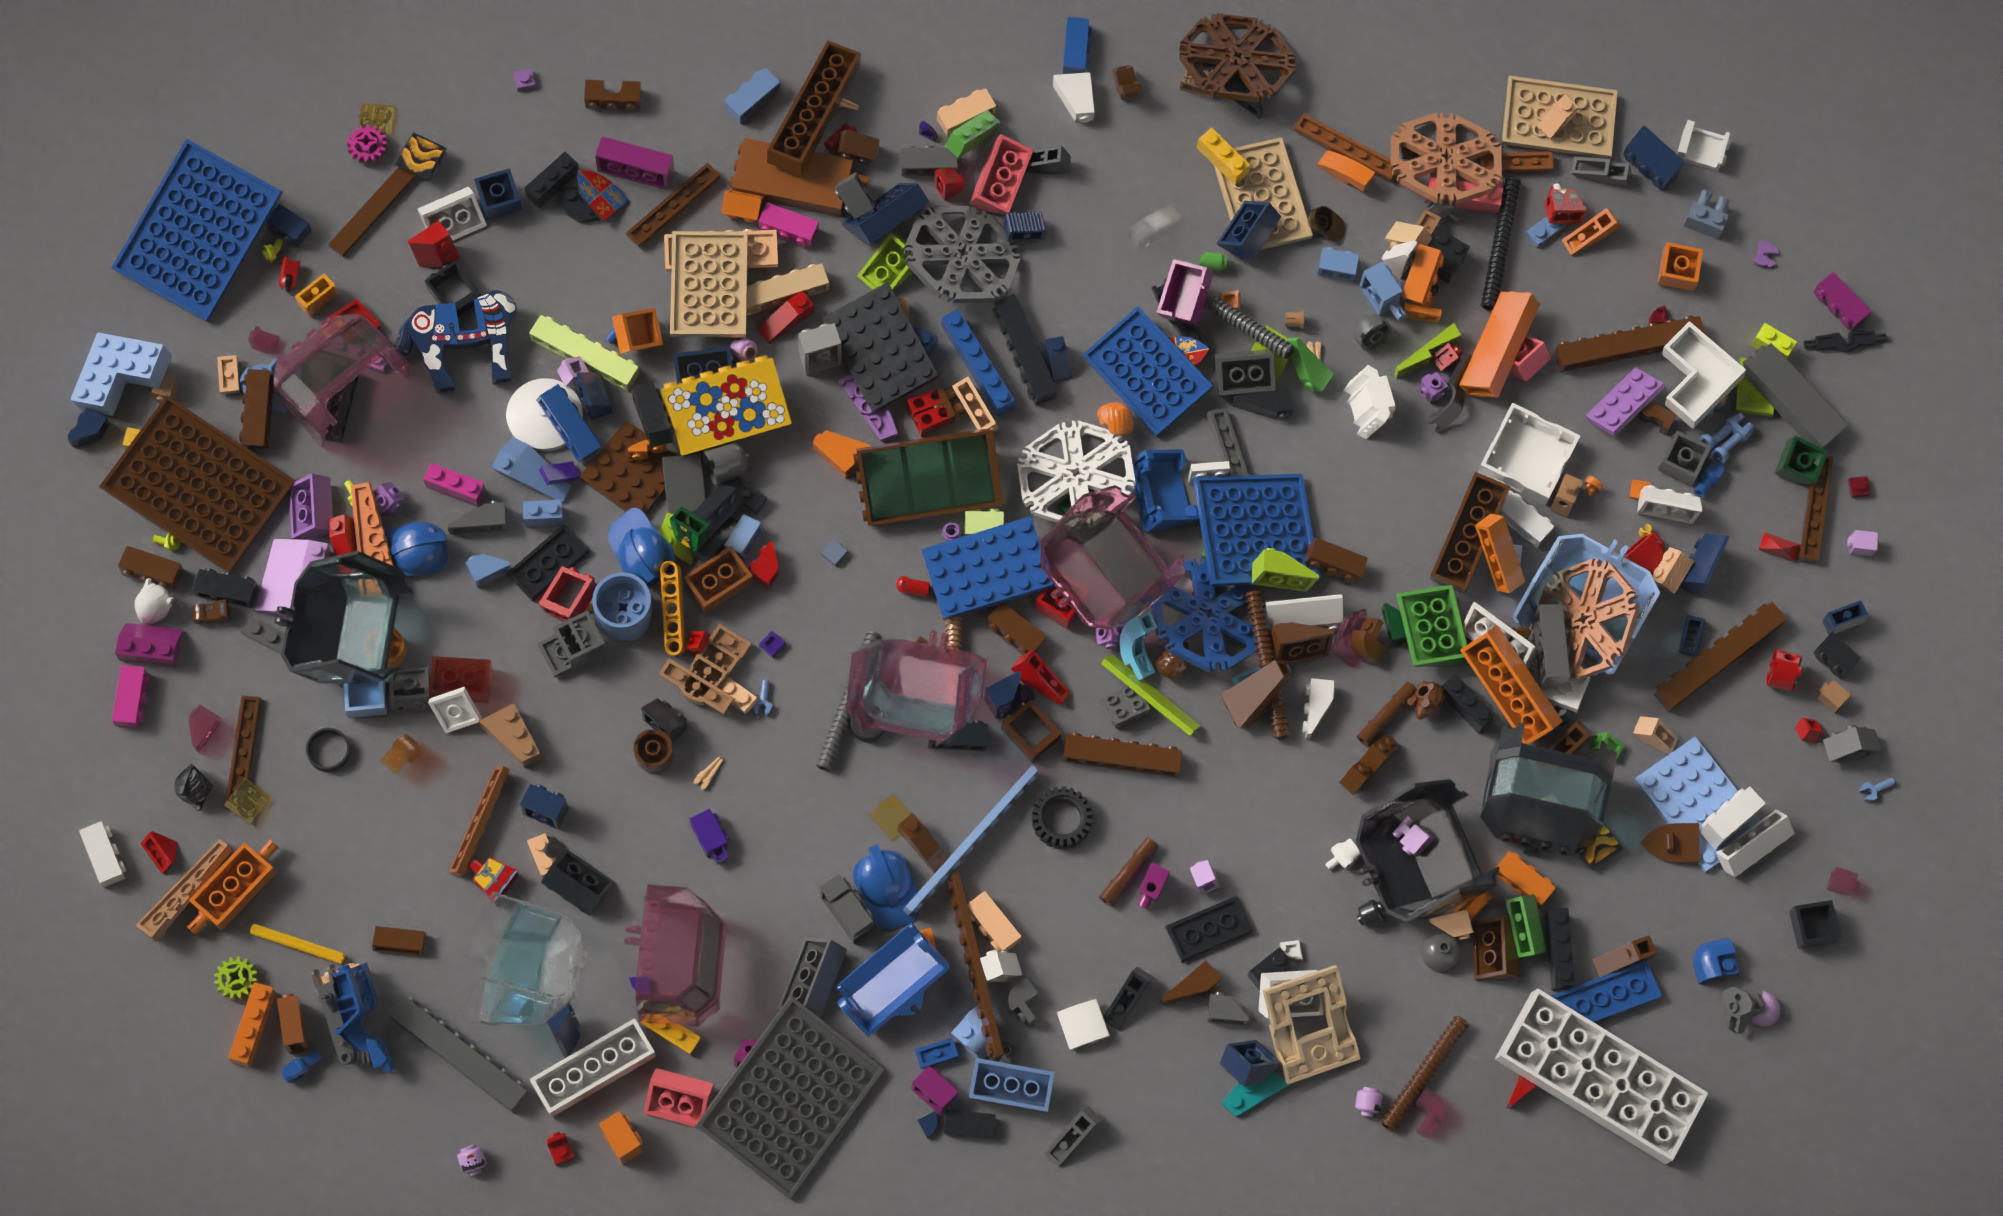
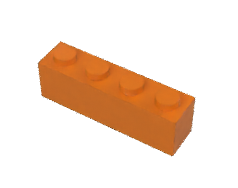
M1490 514L1478 522L1475 527L1496 590L1511 593L1525 583L1523 571L1520 567L1518 555L1515 552L1512 537L1510 536L1504 516Z
M254 982L228 1056L231 1063L251 1068L276 996V991L273 987Z

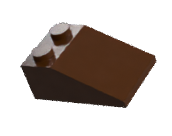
M1294 622L1273 625L1270 635L1272 641H1270V644H1273L1271 649L1274 650V653H1272L1275 656L1274 660H1284L1286 664L1329 656L1335 632L1332 629Z

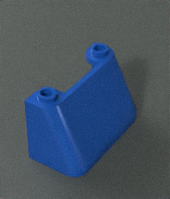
M1184 449L1145 450L1132 460L1136 482L1133 492L1144 531H1159L1190 525L1199 521L1198 507L1196 505H1188L1181 472L1187 466Z

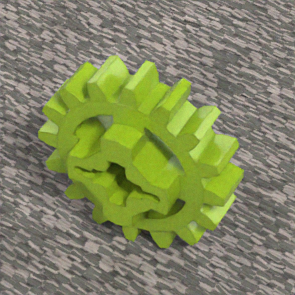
M240 956L237 957L236 961L229 957L228 963L223 960L224 966H217L216 968L219 973L214 974V977L218 979L214 981L215 986H219L217 991L219 993L223 992L224 998L230 995L231 1000H234L235 996L242 1000L243 994L249 996L248 991L252 990V984L254 982L258 983V980L254 978L258 975L257 971L253 970L255 966L249 964L248 959L242 962ZM246 970L249 974L248 980H246L245 978ZM223 976L227 978L226 986L223 984ZM233 976H234V977L239 976L240 979H239V980H236V979H235V980L233 981L232 977H233Z

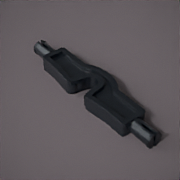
M1851 331L1848 333V342H1844L1841 334L1837 332L1816 336L1814 340H1804L1803 345L1804 348L1815 347L1817 351L1835 349L1840 352H1848L1857 347L1875 345L1876 341H1887V334H1875V331Z

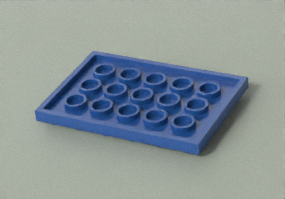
M1139 306L1082 354V357L1156 437L1213 388V385Z
M1031 516L921 549L943 620L1054 587Z

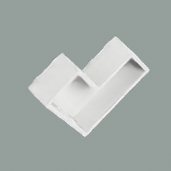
M1689 321L1663 349L1662 355L1687 376L1666 397L1665 405L1694 429L1744 378L1746 369Z

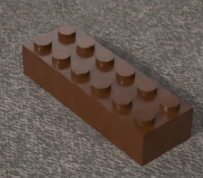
M1474 473L1432 570L1431 580L1445 586L1452 585L1453 589L1466 594L1484 552L1475 525L1490 514H1500L1510 491L1509 485L1480 473Z

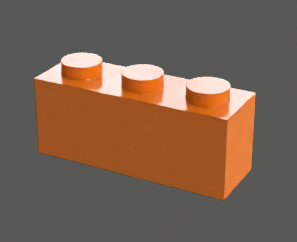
M1419 244L1401 295L1404 301L1420 306H1425L1426 302L1429 303L1432 296V285H1435L1438 280L1437 271L1439 267H1442L1445 259L1441 250Z
M1509 851L1496 866L1500 867L1499 873L1496 876L1520 896L1534 894L1537 909L1539 910L1556 887L1553 886L1554 884L1550 879L1539 875L1535 867L1525 864L1521 856Z

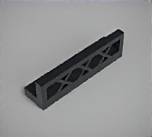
M350 365L349 370L336 368L319 435L320 439L342 443L360 374L357 366ZM340 374L347 375L346 382L343 385L339 382ZM342 390V398L337 402L334 396ZM338 407L337 417L332 419L330 412ZM334 425L332 435L325 434L326 428Z

